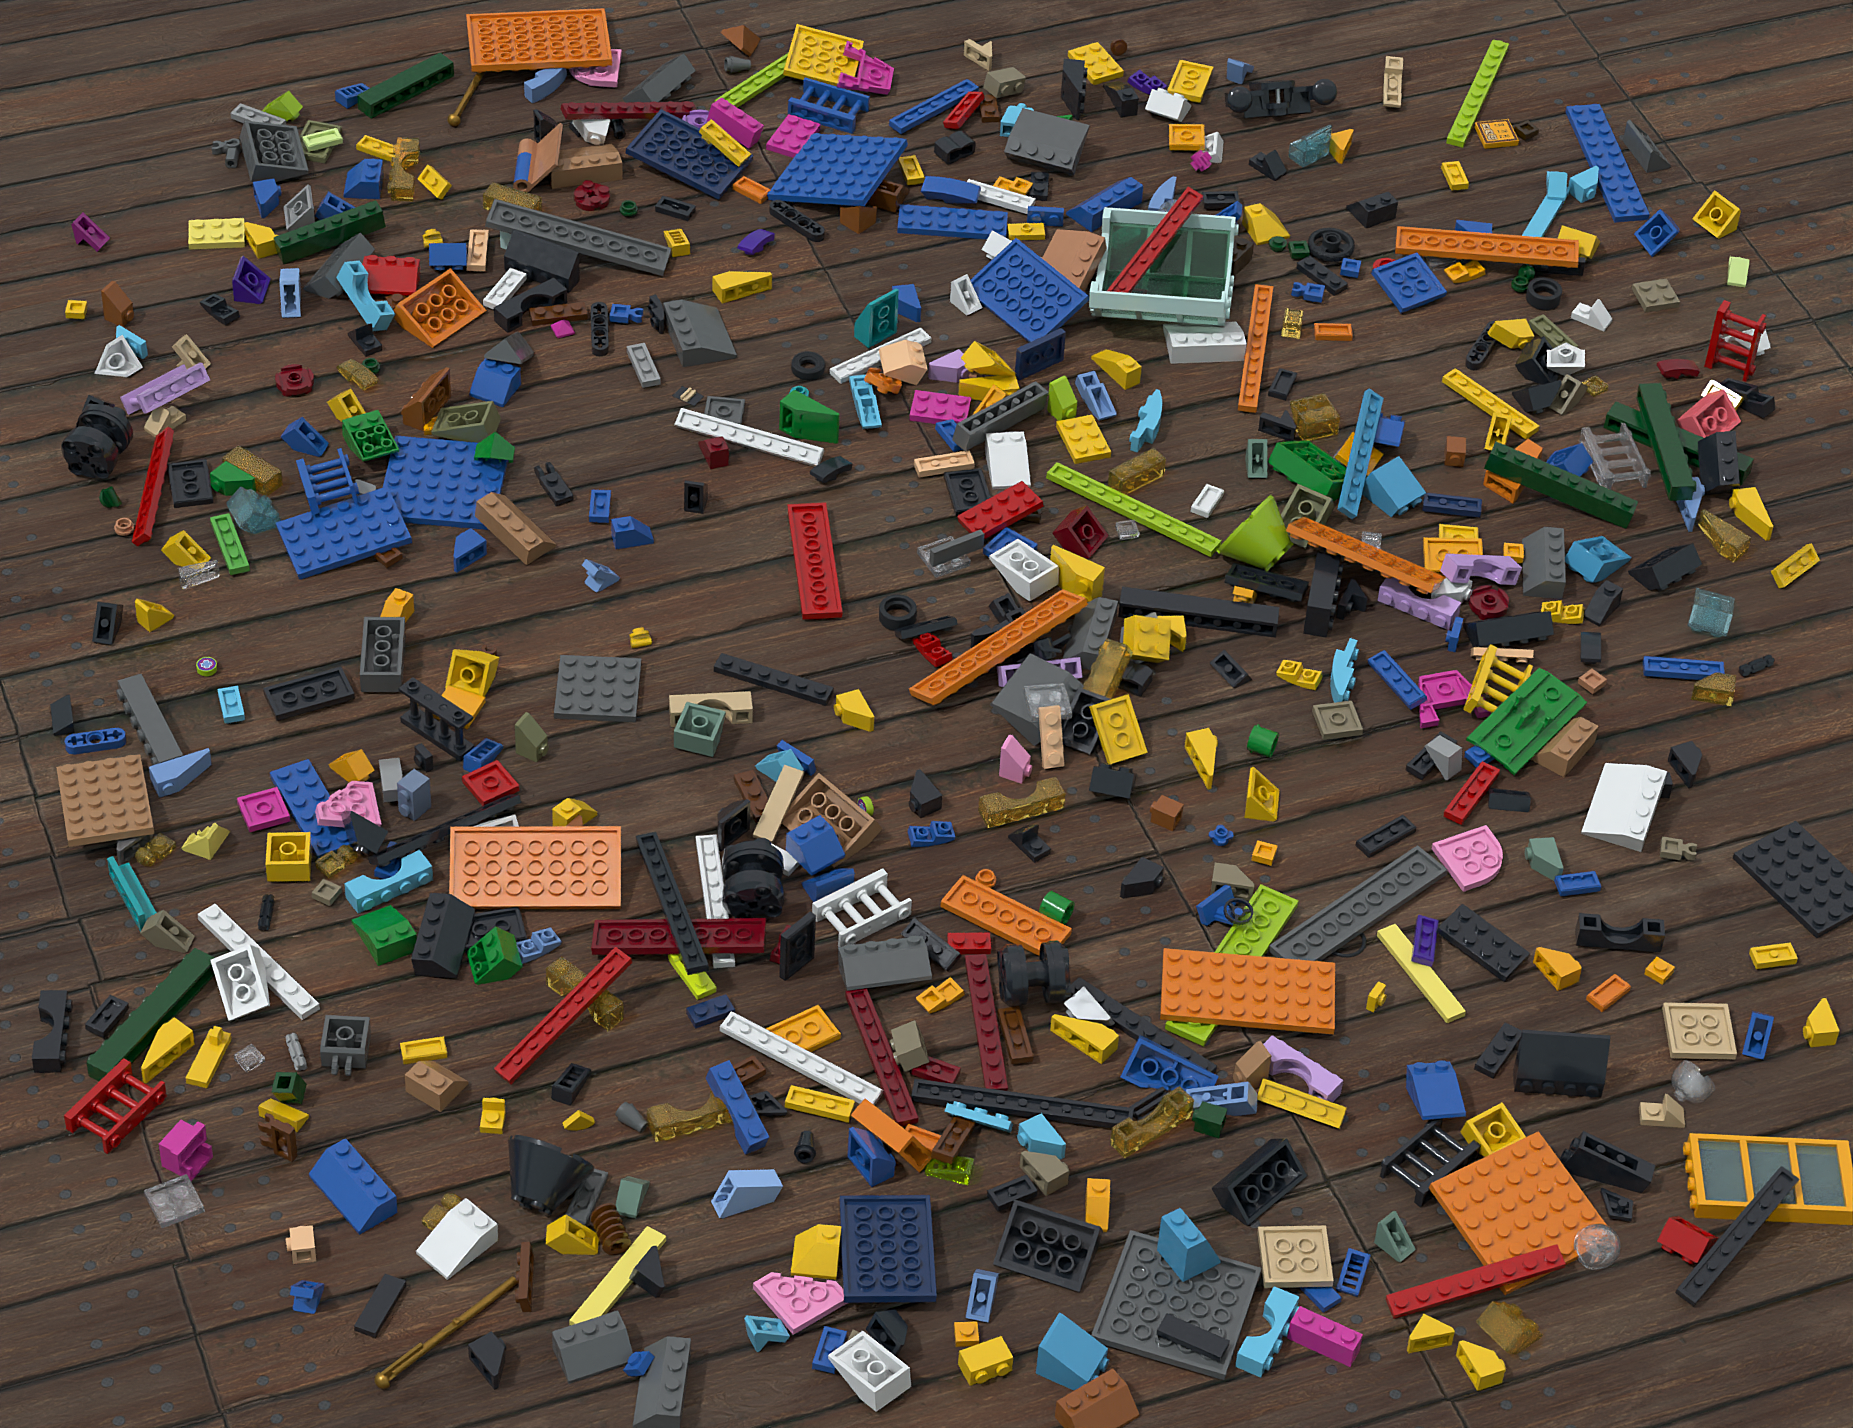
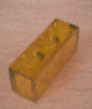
M494 182L483 194V209L489 211L494 199L542 212V197Z
M237 446L222 457L223 463L227 461L255 477L256 491L265 497H268L283 485L282 472L279 468L274 467L264 459L255 456L240 446Z
M1152 448L1109 470L1108 487L1126 495L1164 476L1166 458L1155 448Z
M1106 638L1104 644L1099 648V655L1096 662L1091 666L1090 676L1084 682L1083 689L1113 699L1133 651L1125 644Z

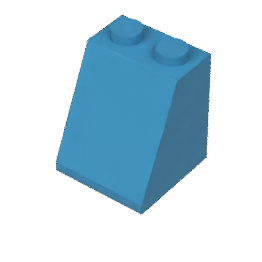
M1399 456L1372 471L1365 479L1362 491L1364 497L1390 517L1399 514V516L1404 514L1411 505L1413 508L1422 502L1421 498L1426 494L1425 490Z
M1181 1208L1161 1217L1157 1251L1182 1282L1220 1264L1221 1260L1207 1239Z
M1059 1313L1039 1345L1036 1374L1075 1391L1099 1377L1098 1375L1101 1371L1105 1372L1109 1364V1359L1107 1358L1108 1348L1065 1315Z

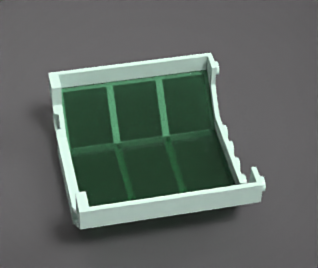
M1104 207L1102 237H1105L1107 249L1099 263L1096 282H1091L1089 308L1092 316L1225 326L1226 319L1230 317L1234 276H1231L1234 236L1238 235L1239 224H1235L1236 217L1191 214L1131 293L1107 290L1168 212Z

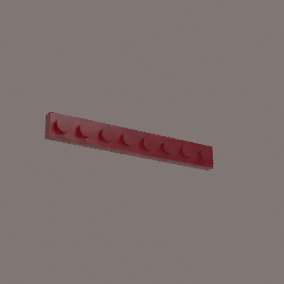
M689 101L562 103L560 108L566 120L653 119L661 109L678 118H683L685 114L686 116L690 115V111L697 110L694 103Z
M986 954L965 955V967L984 1088L1008 1091Z
M867 988L846 990V1000L894 1121L901 1127L908 1124H917L919 1117L894 1059L893 1052Z

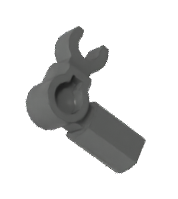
M233 138L224 142L213 141L212 154L225 153L226 167L236 168L239 154L242 152L239 139Z

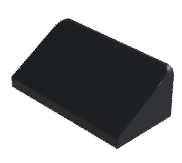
M1225 650L1210 662L1234 689L1252 680L1246 671Z
M70 694L50 704L54 736L75 733Z
M1496 788L1488 789V807L1490 809L1529 812L1531 802L1529 792Z

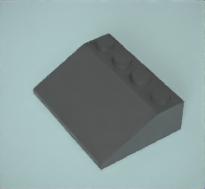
M1022 108L1009 135L1004 153L1008 159L1074 176L1090 125Z
M244 120L240 141L251 182L275 179V182L308 174L309 170L297 126Z
M685 300L663 303L664 323L682 367L737 358L736 351L717 307Z
M1030 653L990 705L1035 746L1041 742L1038 708L1059 705L1062 717L1071 705L1078 688H1084V685L1070 672Z

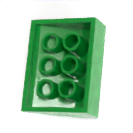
M1309 440L1276 443L1268 460V463L1273 466L1275 471L1285 474L1289 481L1330 497L1333 501L1340 498L1347 469L1346 466Z

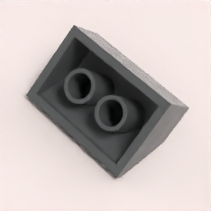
M618 1310L552 1331V1348L568 1384L625 1366L628 1363V1358L633 1354L627 1329Z

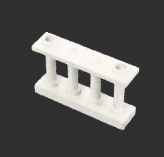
M883 868L812 903V913L816 915V922L827 918L839 932L838 947L854 944L911 915L912 900L908 898L899 902L887 889L888 874ZM880 892L892 907L882 911L869 896ZM862 901L874 916L865 920L852 905ZM845 910L857 924L847 929L836 917L835 913Z

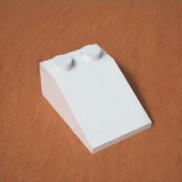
M1024 431L986 433L985 455L992 490L1008 489L1020 481L1031 487Z
M1019 539L989 556V559L1012 588L1028 601L1035 599L1059 584V566Z
M247 945L211 960L228 1021L270 1006L266 969L259 948Z
M465 1198L445 1215L416 1250V1254L448 1280L498 1241V1225Z
M864 1331L828 1355V1359L858 1397L876 1412L911 1387L910 1367Z

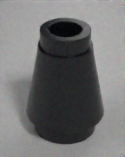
M808 1130L801 1132L794 1149V1155L801 1163H809L816 1156L814 1135Z

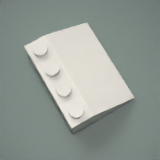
M1225 322V326L1191 323L1163 324L1171 364L1244 361L1246 340L1244 332L1237 322Z
M1605 763L1581 834L1641 852L1665 783L1667 771L1648 765Z

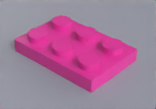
M788 114L767 142L766 150L794 158L810 136L821 130V124Z
M915 390L909 420L936 424L937 422L953 419L957 424L968 418L971 397Z

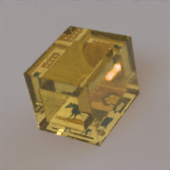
M1285 308L1282 337L1300 339L1304 311Z

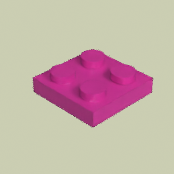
M278 787L237 798V804L249 832L290 822V815Z

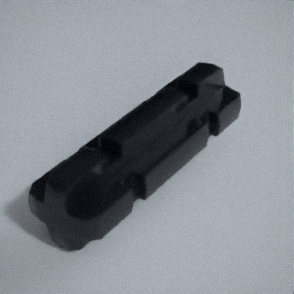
M1768 654L1763 656V658L1761 657L1740 665L1738 672L1744 677L1774 665L1775 660Z
M265 894L262 898L263 903L261 904L260 918L258 920V929L260 931H268L270 929L273 913L272 907L275 902L272 894Z

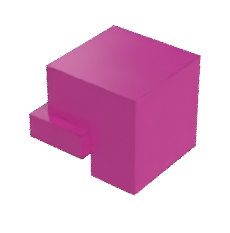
M180 1120L159 1143L162 1167L192 1181L213 1158L212 1146L205 1143L207 1140L205 1125L197 1122L192 1126Z

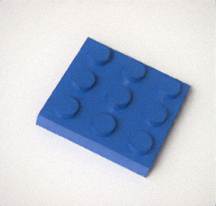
M1418 253L1374 268L1371 273L1400 313L1445 297L1447 293Z

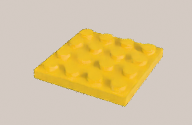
M797 24L783 75L802 80L809 78L837 87L840 73L855 77L859 63L858 60L843 55L846 42L850 41L853 43L852 47L859 50L863 48L864 41Z

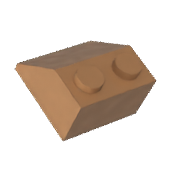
M418 1061L405 1074L406 1092L439 1112L468 1085L467 1080L435 1061Z

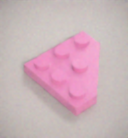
M351 781L347 784L346 788L343 790L339 789L332 794L326 802H320L315 810L318 825L344 827L341 817L342 812L353 811L381 827L372 782Z
M771 1272L753 1283V1289L776 1316L781 1319L782 1323L793 1335L847 1304L844 1303L843 1288L836 1281L827 1280L825 1283L813 1281V1278L795 1275L794 1278L781 1276V1273Z

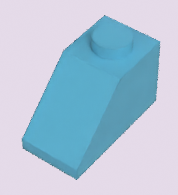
M1594 166L1570 178L1568 186L1570 194L1581 203L1595 197L1599 167Z
M791 749L769 754L755 765L757 770L776 782L784 765L801 771L804 770Z
M1042 1113L1019 1124L1018 1141L1029 1152L1055 1155L1058 1159L1065 1158L1066 1143Z

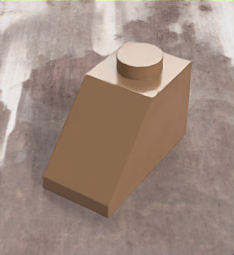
M1261 1041L1256 1042L1236 1062L1233 1073L1235 1083L1249 1082L1255 1089L1261 1086L1263 1078L1268 1080L1272 1056Z

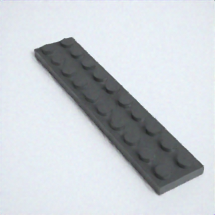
M497 199L493 201L485 227L510 234L515 229L584 255L660 276L664 275L672 249Z
M1417 845L1269 945V952L1276 958L1322 961L1446 876L1448 869Z

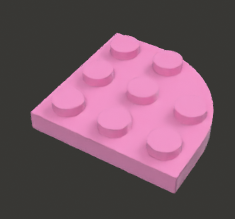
M611 49L612 66L573 67L569 69V72L574 78L588 86L617 87L622 50Z
M1487 825L1432 844L1433 852L1444 867L1448 869L1447 871L1463 892L1490 882L1501 868L1503 859L1502 848Z

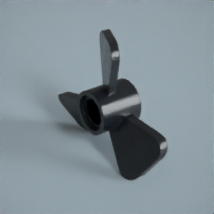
M1071 633L1053 642L1051 637L1034 641L1032 643L1033 647H1023L1014 654L1013 663L1021 664L1030 653L1043 660L1056 657V652L1062 653L1061 648L1072 638Z

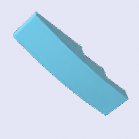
M866 375L850 376L849 382L862 429L881 427L876 396L873 393L872 385L864 381Z

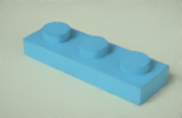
M955 1101L953 1105L949 1103L946 1105L945 1113L949 1116L954 1117L955 1115L981 1125L1011 1133L1013 1124L1008 1120V1116L996 1113V1116L987 1115L988 1111L975 1107L973 1111L966 1109L967 1105Z

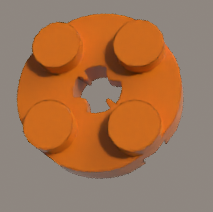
M868 369L864 378L865 382L877 386V390L884 394H887L888 391L894 394L899 393L902 386L901 380L885 376L883 373H880L881 369Z

